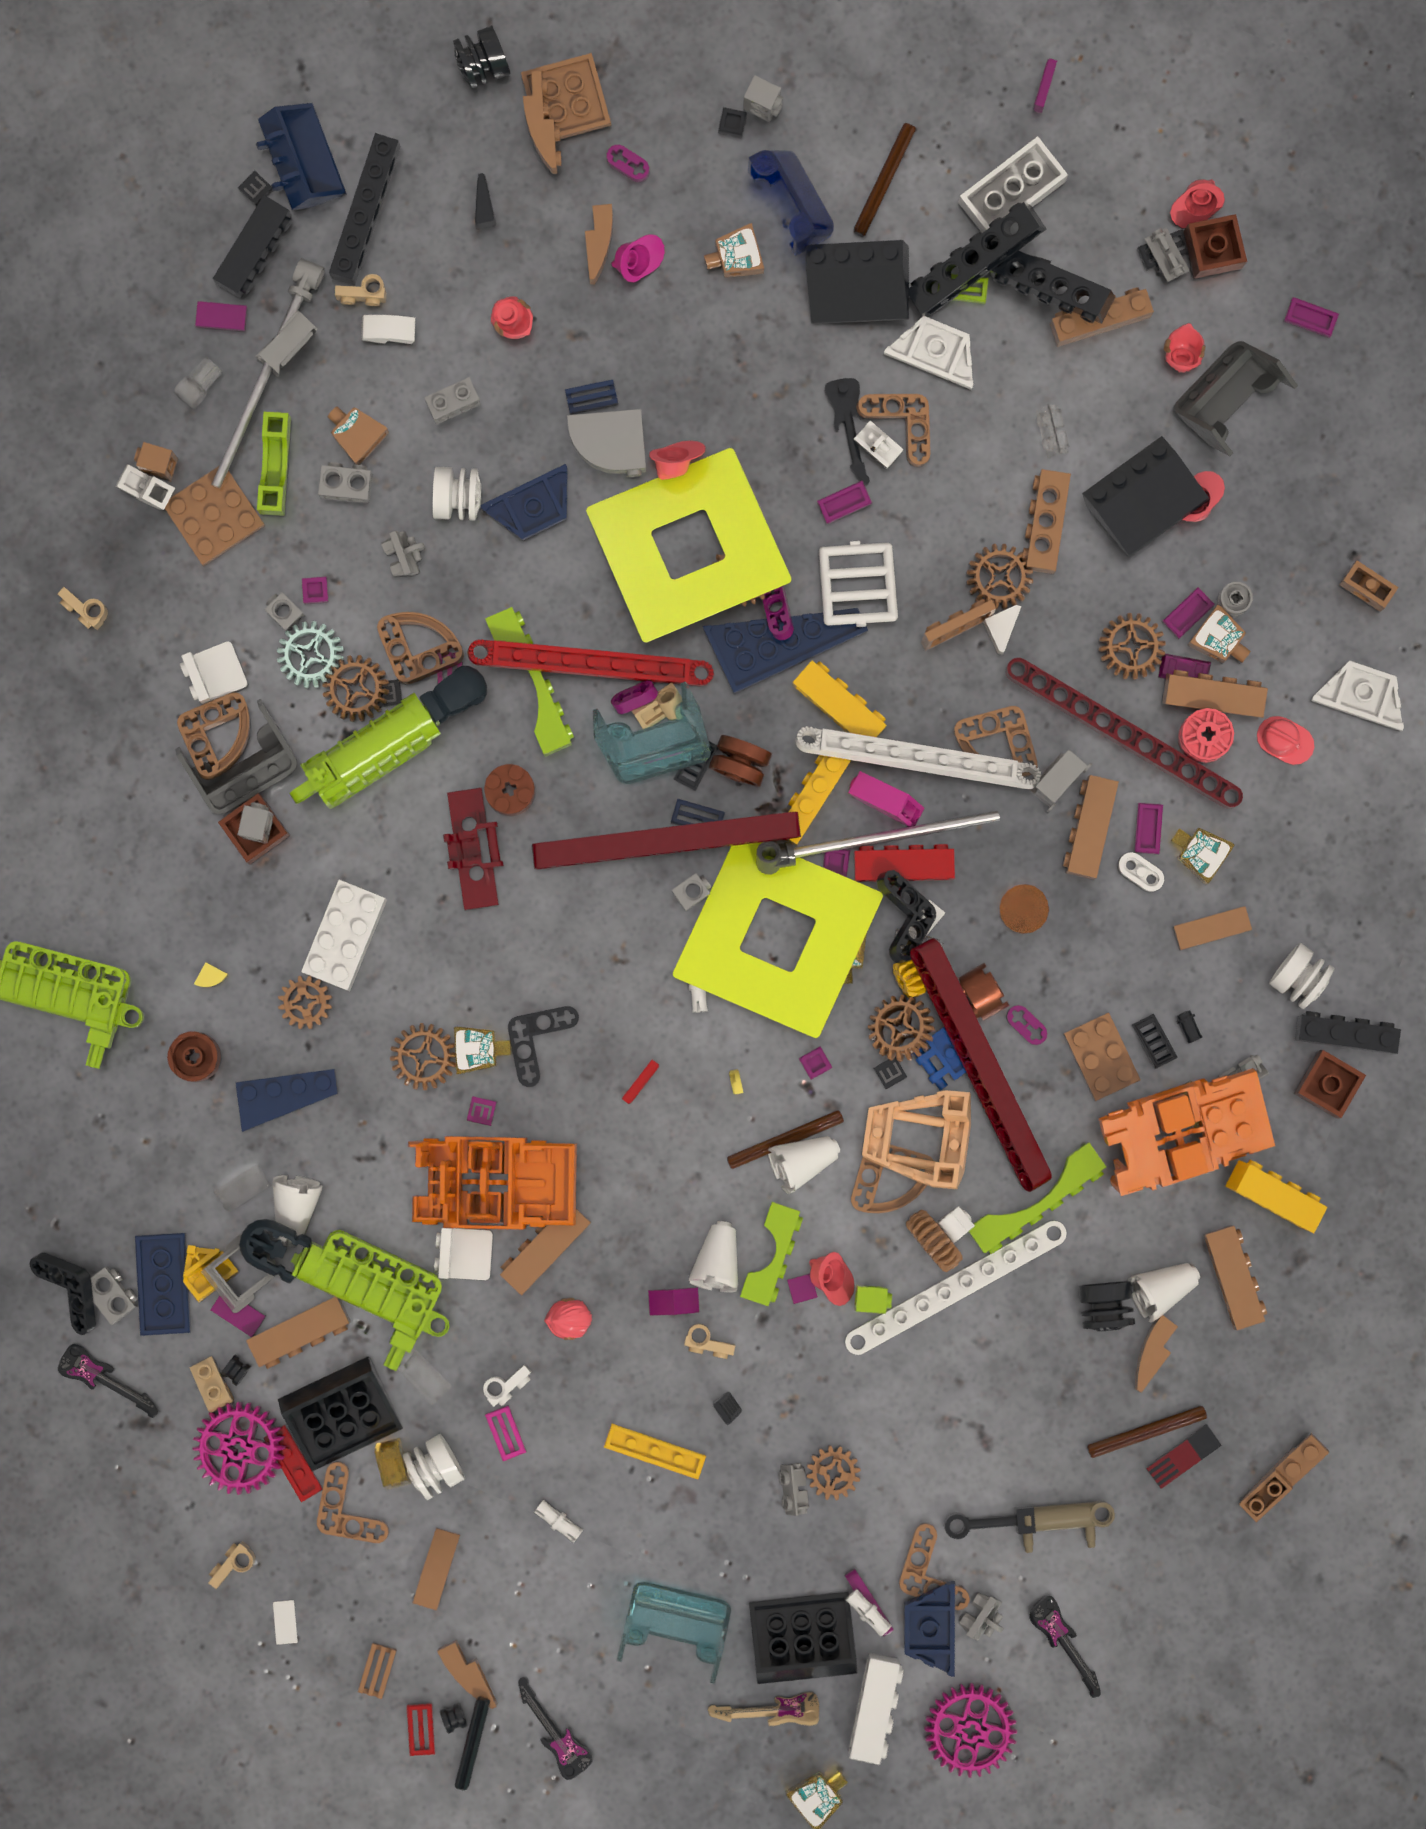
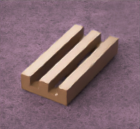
M372 1643L359 1686V1693H365L379 1699L383 1698L396 1649ZM377 1649L380 1650L370 1688L368 1689L365 1688ZM385 1652L390 1653V1656L378 1692L374 1689L380 1673Z

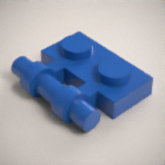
M945 1027L932 1035L933 1041L926 1040L931 1049L924 1052L920 1048V1057L913 1053L917 1058L915 1059L917 1064L923 1066L930 1076L928 1078L932 1084L935 1083L940 1091L948 1086L943 1079V1076L947 1073L950 1074L954 1081L966 1073ZM934 1055L937 1056L944 1066L940 1070H937L930 1060Z

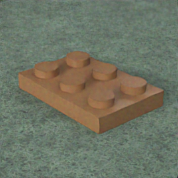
M1110 1013L1064 1033L1095 1101L1141 1080Z

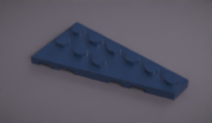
M858 608L835 610L833 615L860 614ZM810 613L791 616L794 631L785 640H778L773 636L767 619L702 626L735 694L868 632L867 626L856 627V624L826 625L823 613ZM777 619L780 626L778 630L782 631L784 624L781 619Z

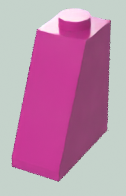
M861 771L851 781L848 793L856 800L907 827L915 826L925 809L909 794Z

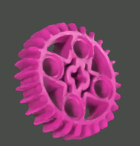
M239 1401L234 1409L232 1403L226 1404L227 1411L224 1408L218 1407V1415L215 1412H209L212 1420L204 1418L202 1422L206 1427L197 1428V1431L202 1435L194 1437L193 1440L200 1442V1444L193 1447L192 1450L199 1451L200 1455L193 1459L201 1460L202 1464L197 1467V1470L205 1468L206 1472L202 1475V1478L211 1476L212 1479L209 1485L218 1482L217 1490L219 1491L227 1486V1494L232 1493L234 1488H236L237 1495L242 1493L243 1488L249 1494L252 1492V1485L256 1490H260V1481L264 1485H268L269 1480L267 1476L271 1478L276 1477L272 1469H281L282 1467L276 1462L285 1458V1456L278 1454L280 1450L286 1448L284 1445H279L278 1442L285 1437L277 1436L276 1434L281 1429V1426L273 1428L272 1424L276 1421V1418L267 1420L269 1411L259 1414L261 1408L259 1405L254 1410H251L250 1402L242 1408V1402ZM233 1417L229 1433L214 1430L223 1420ZM241 1417H246L249 1420L250 1427L248 1430H243L239 1426ZM258 1424L267 1433L269 1442L254 1439ZM236 1434H238V1435H247V1434H248V1438L245 1437V1436H238V1437H236V1438H233V1439H231V1440H228L229 1438L234 1437ZM212 1436H216L220 1440V1447L218 1449H213L210 1446L209 1441ZM241 1442L240 1447L244 1448L246 1451H242L239 1454H237L238 1449L234 1448L232 1445H236ZM260 1447H265L268 1450L269 1457L267 1460L259 1458L258 1449ZM209 1454L224 1457L220 1472L213 1466ZM247 1456H250L249 1458L244 1459L242 1462H240V1461H232V1462H230V1459L240 1460V1459H243V1458H245V1457H247ZM249 1463L264 1466L258 1474L245 1479ZM235 1466L239 1470L237 1479H232L229 1476V1467Z
M970 1683L969 1690H965L963 1684H960L959 1692L950 1687L952 1695L948 1696L945 1692H942L944 1700L942 1702L938 1699L934 1700L938 1708H929V1711L934 1716H926V1721L931 1723V1726H925L924 1730L931 1732V1735L926 1736L925 1740L927 1742L933 1741V1744L928 1746L929 1751L937 1750L933 1755L934 1760L940 1757L943 1758L940 1762L941 1767H944L947 1763L950 1764L948 1768L950 1773L955 1768H958V1776H962L963 1771L966 1770L969 1778L972 1777L973 1771H976L978 1776L981 1777V1769L985 1768L988 1774H990V1766L992 1764L999 1769L997 1761L999 1759L1004 1762L1007 1761L1004 1752H1013L1008 1747V1744H1016V1740L1010 1737V1735L1017 1734L1016 1729L1010 1728V1726L1016 1724V1720L1008 1719L1013 1714V1710L1005 1711L1004 1709L1008 1706V1702L999 1703L1001 1699V1694L999 1693L992 1697V1688H989L984 1693V1686L980 1684L978 1690H975L973 1683ZM966 1699L962 1715L946 1711L955 1702ZM976 1699L984 1703L982 1710L978 1712L970 1709L971 1703ZM989 1705L998 1713L1002 1726L986 1721ZM944 1718L953 1720V1726L948 1730L940 1728V1722ZM980 1718H981V1720H980V1721H981V1724H982L985 1728L981 1727V1725H980V1723L978 1722L977 1719H980ZM972 1724L978 1732H972L971 1736H968L964 1729L970 1728ZM992 1731L1001 1732L1002 1737L1000 1741L992 1743L988 1740V1736ZM957 1733H960L962 1739L966 1742H961V1738ZM939 1735L956 1739L952 1756L943 1747ZM979 1746L995 1750L987 1758L976 1761ZM962 1749L971 1751V1757L966 1761L958 1758V1753Z

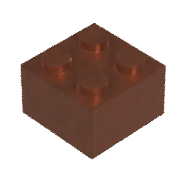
M1236 214L1190 223L1184 229L1183 233L1194 279L1242 269L1247 263Z
M259 793L218 822L248 864L253 863L290 836L275 814L267 844L243 839L238 835L244 805L251 807L252 802L266 805L269 808L268 811L274 814Z
M1319 1050L1294 1094L1339 1119L1343 1117L1366 1075L1328 1052Z

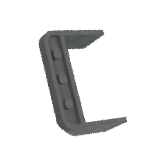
M1238 341L1229 346L1176 402L1174 410L1208 445L1231 456L1233 452L1225 443L1229 430L1224 425L1231 415L1255 390L1261 393L1271 392L1280 382L1293 389L1298 385L1279 359L1243 341Z
M261 699L257 701V704L268 722L257 733V740L262 750L231 767L222 775L211 780L203 779L198 774L196 767L192 768L181 748L175 749L179 761L208 808L215 814L228 812L292 774L296 769V758ZM203 762L205 768L202 770H207L208 773L212 772V766L214 765Z

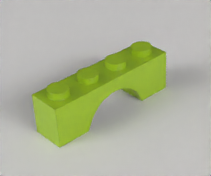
M263 411V459L257 499V511L259 514L285 516L291 428L289 413Z
M771 1202L764 1226L772 1233L775 1239V1255L771 1263L764 1269L747 1273L740 1297L768 1307L770 1302L775 1303L779 1288L775 1287L778 1278L783 1279L787 1265L783 1264L786 1254L791 1255L795 1241L791 1240L794 1230L799 1232L803 1217L799 1216L800 1211Z

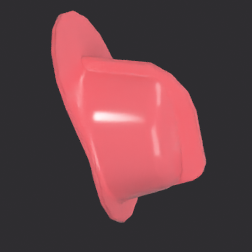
M1200 179L1192 182L1186 191L1173 203L1170 211L1172 221L1175 225L1186 228L1190 223L1208 220L1222 208L1225 201L1224 193L1219 187L1215 186V182L1212 179Z
M682 441L664 448L652 450L649 452V457L655 461L658 478L661 480L671 479L686 474L690 460L701 456L705 452L706 447L698 441Z
M1204 471L1194 476L1209 497V501L1182 520L1186 522H1199L1207 518L1211 509L1220 501L1224 494V481L1220 475L1215 472Z
M1281 716L1270 717L1259 726L1257 732L1258 743L1270 755L1292 765L1302 764L1312 756L1314 739L1304 727Z
M831 1252L826 1256L809 1261L812 1284L822 1290L832 1304L837 1306L845 1305L853 1295L854 1278L840 1254Z

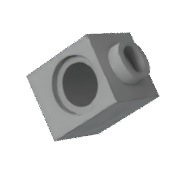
M283 592L280 595L274 594L266 602L267 607L264 610L285 631L290 632L293 626L297 625L305 617L303 612ZM281 605H287L290 608L289 614L285 617L277 615V609Z
M695 873L672 889V893L687 912L710 895L708 889L711 888V885L704 875L699 878ZM691 884H695L700 888V894L695 898H691L686 894V888Z

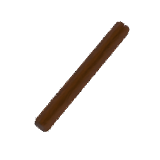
M909 123L903 124L854 227L855 233L861 236L866 235L916 129L913 125Z
M837 1110L728 1156L729 1166L731 1169L737 1168L772 1153L768 1149L773 1146L798 1142L844 1122L843 1116Z
M1199 1406L1089 1444L1087 1446L1088 1452L1092 1458L1202 1421L1207 1418L1205 1408Z

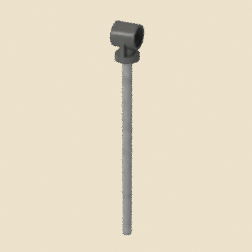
M998 811L798 848H793L791 841L781 844L772 841L763 842L757 848L756 866L761 873L774 874L780 868L795 866V858L1000 821ZM771 856L773 859L767 860L764 857Z

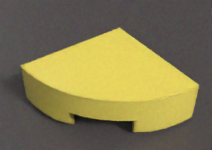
M205 962L194 984L200 987H212L224 981L228 974Z
M730 1070L729 1076L733 1094L743 1093L739 1070Z

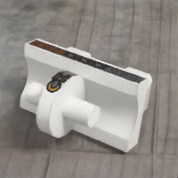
M871 421L854 438L856 443L886 469L904 450Z

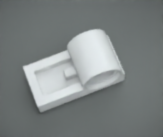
M960 1207L952 1210L936 1222L953 1243L975 1226L971 1222L970 1215L966 1211L961 1210Z
M524 1365L506 1382L497 1376L489 1378L483 1387L484 1394L488 1398L487 1400L493 1407L497 1403L503 1406L512 1397L509 1392L516 1386L521 1389L531 1380L528 1375L532 1371ZM496 1381L501 1384V1394L492 1395L489 1392L488 1386L491 1382Z

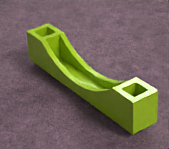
M510 607L485 618L494 640L533 644L530 634L524 635L521 626L525 625L520 611L514 612L513 608ZM528 670L534 681L538 697V718L534 733L546 757L571 746L570 739L574 738L569 724L563 725L560 717L564 713L559 701L553 702L550 694L554 693L550 680H544L540 671Z
M1087 1142L1067 1156L1064 1169L1058 1181L1041 1200L1026 1209L1002 1215L985 1214L973 1223L975 1226L968 1233L984 1254L988 1251L990 1254H993L1003 1246L1001 1242L1009 1237L1012 1240L1023 1232L1021 1227L1028 1222L1032 1226L1043 1218L1041 1213L1050 1208L1053 1211L1064 1203L1062 1198L1070 1193L1073 1197L1084 1189L1083 1183L1089 1179L1094 1182L1103 1176L1102 1170L1106 1168V1165L1092 1145Z

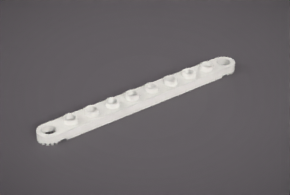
M808 726L801 728L795 740L797 747L806 753L1023 789L1035 788L1041 778V771L1032 763H1020L1016 760L829 729L821 730L811 726L810 728ZM811 736L815 743L806 744V742H803L802 737ZM1029 772L1034 776V779L1030 781L1025 778L1023 779L1022 773Z
M1049 1221L1005 1245L993 1254L985 1256L886 1311V1314H881L852 1330L846 1336V1348L852 1354L861 1355L1063 1243L1066 1238L1064 1225L1058 1221ZM1051 1226L1058 1227L1061 1232L1059 1239L1055 1241L1047 1237V1230ZM853 1336H863L865 1345L861 1349H854L851 1346L850 1341Z

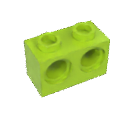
M856 1285L854 1305L856 1312L886 1314V1308L891 1309L892 1294L888 1293V1288Z

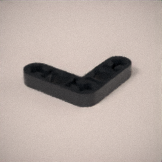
M889 870L878 876L877 886L890 901L907 915L906 920L889 948L891 959L896 963H903L911 960L910 951L924 940L936 919V910L898 872ZM904 892L910 895V904L904 902ZM910 926L914 927L917 932L915 939L909 934Z
M564 1006L516 1016L509 1021L508 1032L517 1076L523 1086H536L540 1080V1070L533 1036L575 1027L579 1021V1014L575 1008ZM569 1010L570 1014L575 1015V1018L571 1019V1024H567L566 1021H559L560 1027L554 1028L555 1020L552 1013L557 1012V1017L564 1016V1011ZM542 1015L548 1016L551 1020L550 1027L545 1030L539 1029L536 1024L537 1018ZM520 1020L521 1024H526V1028L522 1030L523 1037L529 1035L530 1040L520 1041L515 1044L514 1038L519 1039L517 1031L512 1030V1027L516 1025V1021ZM528 1045L531 1048L529 1058L521 1059L518 1056L517 1049L519 1046ZM534 1060L535 1065H529L532 1073H536V1077L532 1079V1083H528L527 1080L522 1079V1075L526 1074L525 1066L519 1067V1062L528 1063Z
M42 1252L33 1257L29 1265L35 1276L67 1289L70 1321L75 1332L79 1335H85L93 1330L96 1326L92 1282L89 1273L80 1266Z

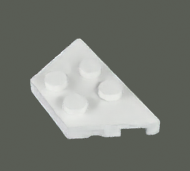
M923 316L884 351V355L972 390L970 335Z
M1348 661L1311 699V701L1398 731H1403L1404 728L1400 711L1401 703L1398 696L1397 676L1352 661Z

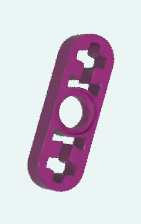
M784 586L774 589L775 594L764 593L765 598L762 601L771 633L776 639L785 640L793 634L794 627ZM782 602L780 610L775 612L770 610L773 603ZM777 619H781L784 624L782 631L778 630L780 626Z
M856 1569L845 1574L844 1576L852 1589H858L867 1601L872 1605L875 1604L877 1611L888 1621ZM891 1626L890 1629L882 1636L885 1637L886 1635L894 1631L893 1627Z

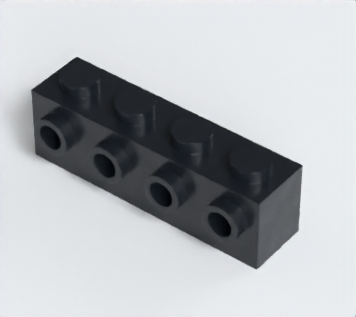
M263 195L212 278L215 284L240 299L243 294L247 295L254 284L252 279L255 274H260L267 262L265 258L269 251L273 253L279 244L277 238L282 231L286 232L292 222L290 210Z
M1306 1011L1305 1015L1298 1016L1295 1041L1386 1054H1398L1401 1029L1394 1028V1023L1380 1022L1379 1026L1370 1025V1020L1355 1018V1022L1345 1021V1016L1330 1015V1019L1321 1018V1013Z

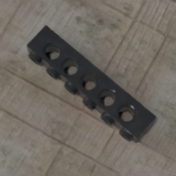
M378 133L374 135L329 270L332 279L354 286L356 284L401 148L399 140Z
M1025 202L1013 205L1005 217L993 220L989 224V229L972 236L969 239V244L952 251L949 259L932 266L931 272L925 277L921 276L915 279L910 284L909 297L920 314L930 317L1047 230L1033 207ZM1017 222L1018 231L1011 235L1010 227L1013 223ZM997 237L998 246L992 250L990 243L993 238ZM977 252L979 259L975 264H972L971 256ZM955 267H958L959 274L955 279H952L951 272ZM938 281L939 290L933 294L932 285Z
M992 239L990 247L993 250L998 246V241ZM1019 250L986 274L993 277V280L1002 286L1009 284L1014 286L1015 290L1023 295L1030 293L1037 296L1036 298L1044 304L1050 305V303H1054L1065 313L1072 314V312L1080 314V318L1089 323L1096 321L1102 324L1115 299L1111 289ZM977 252L971 256L972 264H975L979 259ZM1018 268H1023V269H1024L1023 272H1022L1020 275H1018V276H1014V275H1013V273H1014V271H1015L1016 269H1018ZM1038 278H1045L1041 285H1035V281ZM1060 287H1067L1065 293L1056 294ZM1089 296L1087 302L1083 304L1078 303L1081 297Z

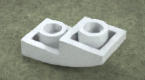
M395 315L362 316L361 340L384 344L387 341L407 344L414 342L415 318Z

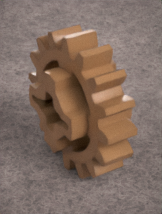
M298 976L297 983L290 979L289 984L291 987L289 989L282 987L285 996H278V999L284 1001V1004L278 1006V1009L286 1011L282 1018L290 1017L289 1025L291 1026L298 1022V1029H303L304 1024H307L309 1029H313V1022L321 1025L320 1018L329 1017L325 1010L332 1009V1006L327 1004V1001L332 999V996L325 995L329 988L327 986L321 988L320 979L312 983V976H308L306 981L303 980L302 976ZM307 986L315 988L320 995L313 996L310 994ZM297 989L298 994L295 999L289 1001L292 992ZM303 996L307 999L316 1000L308 1004V1009H305L304 1006L295 1005L303 1001ZM322 1004L319 1012L314 1016L313 1010L317 1005ZM297 1009L302 1012L304 1019L296 1017L291 1010Z
M829 1445L828 1452H824L820 1448L819 1457L811 1456L815 1461L814 1464H807L812 1473H808L806 1476L814 1480L809 1486L811 1488L817 1486L816 1494L820 1495L824 1492L826 1500L829 1499L830 1494L834 1495L835 1500L839 1499V1494L841 1493L848 1497L846 1490L851 1489L855 1491L856 1489L852 1484L853 1481L860 1482V1478L855 1476V1473L861 1471L859 1467H854V1464L858 1461L857 1458L850 1460L851 1451L848 1450L843 1454L842 1446H839L837 1451H833L832 1446ZM833 1456L831 1462L826 1465L820 1464L823 1459ZM842 1459L848 1463L850 1472L843 1470L841 1466ZM837 1462V1471L840 1475L835 1476L830 1484V1475L827 1473V1470H832ZM817 1473L823 1475L826 1479L825 1487L818 1481ZM841 1481L847 1482L843 1487L834 1489L835 1484Z

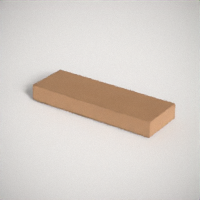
M1243 906L1173 926L1179 949L1183 950L1252 930L1246 907Z

